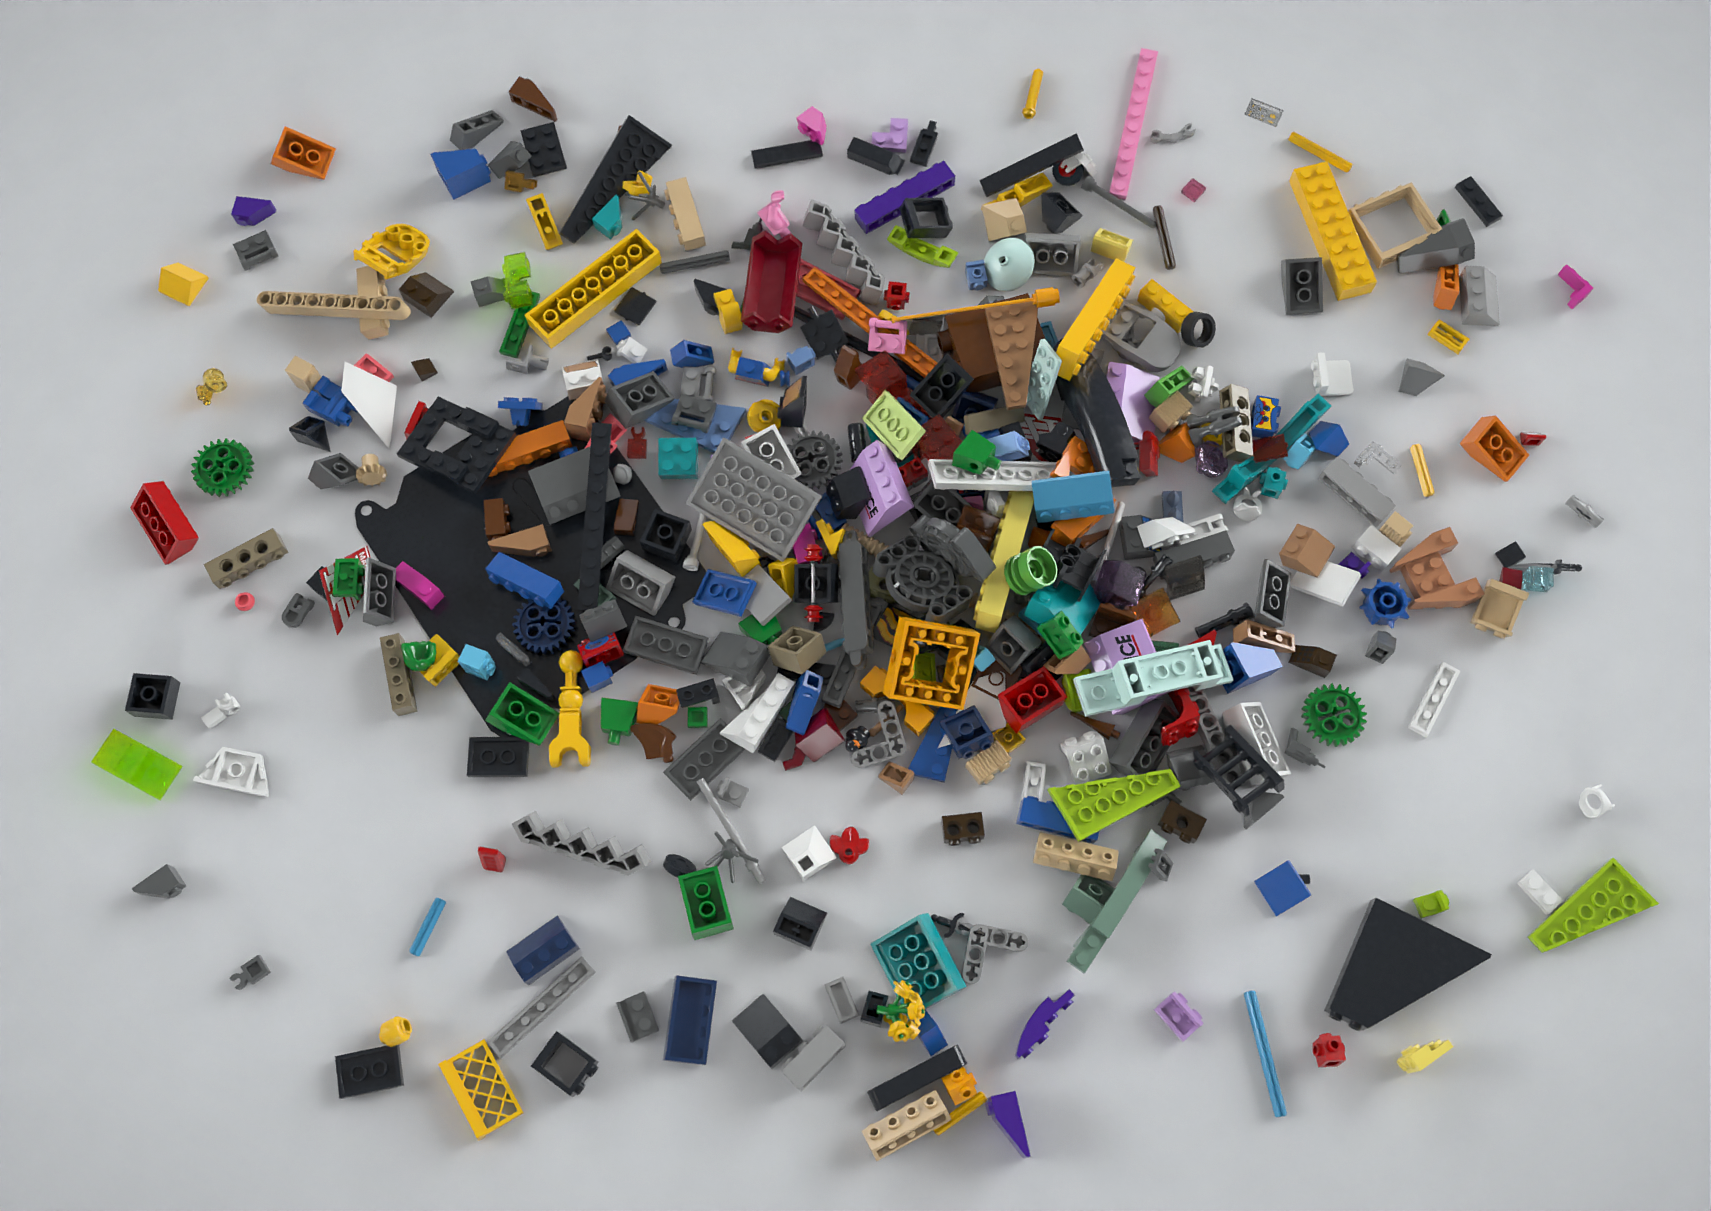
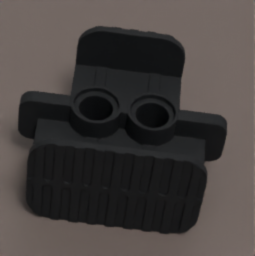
M1052 529L1043 545V548L1052 554L1057 566V577L1052 586L1057 588L1060 581L1078 589L1081 593L1077 601L1080 602L1107 550L1104 549L1098 558L1078 547L1082 540L1079 537L1074 545L1068 544L1065 547L1050 539L1055 529Z

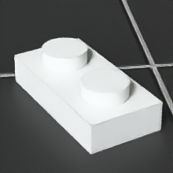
M1534 869L1517 883L1546 915L1563 902L1560 896Z

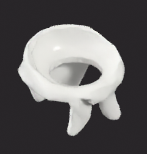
M1244 487L1243 495L1236 497L1233 511L1239 519L1252 521L1261 515L1262 503L1257 498L1261 491L1259 490L1251 494L1250 490ZM1245 499H1250L1256 506H1248L1246 503L1241 502Z
M1602 784L1592 788L1587 787L1580 795V808L1588 818H1598L1616 806L1615 804L1611 805L1605 793L1597 789ZM1589 794H1595L1600 798L1601 807L1599 809L1590 807L1587 802Z

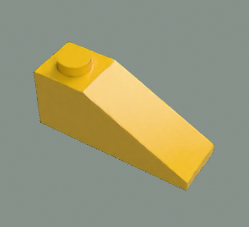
M543 193L527 198V205L546 250L562 245L563 242Z

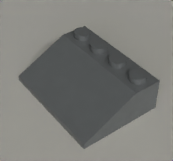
M590 447L528 471L549 524L585 511ZM610 469L608 470L606 502L620 497Z

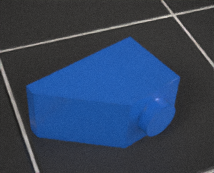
M682 340L670 349L672 363L676 367H701L715 363L711 346Z

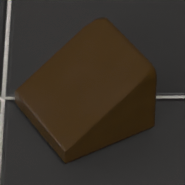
M430 358L411 362L421 381L438 373Z

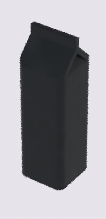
M853 137L847 149L848 159L888 175H898L905 163V160L898 154Z

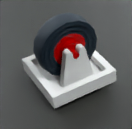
M1083 151L1052 167L1053 177L1064 186L1075 185L1083 177L1084 170L1091 177L1097 173L1094 168L1096 164Z

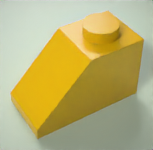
M786 558L784 562L776 560L768 565L770 577L792 600L795 564H798L797 559Z

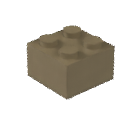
M796 626L790 627L768 646L773 666L803 674L827 653L821 633Z

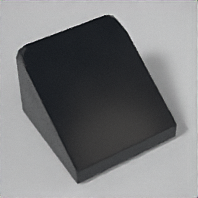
M1516 541L1495 553L1505 568L1513 566L1526 558Z

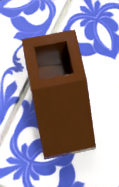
M843 345L834 368V373L838 383L849 390L853 389L865 377L863 364L859 360V353L854 348L850 349Z

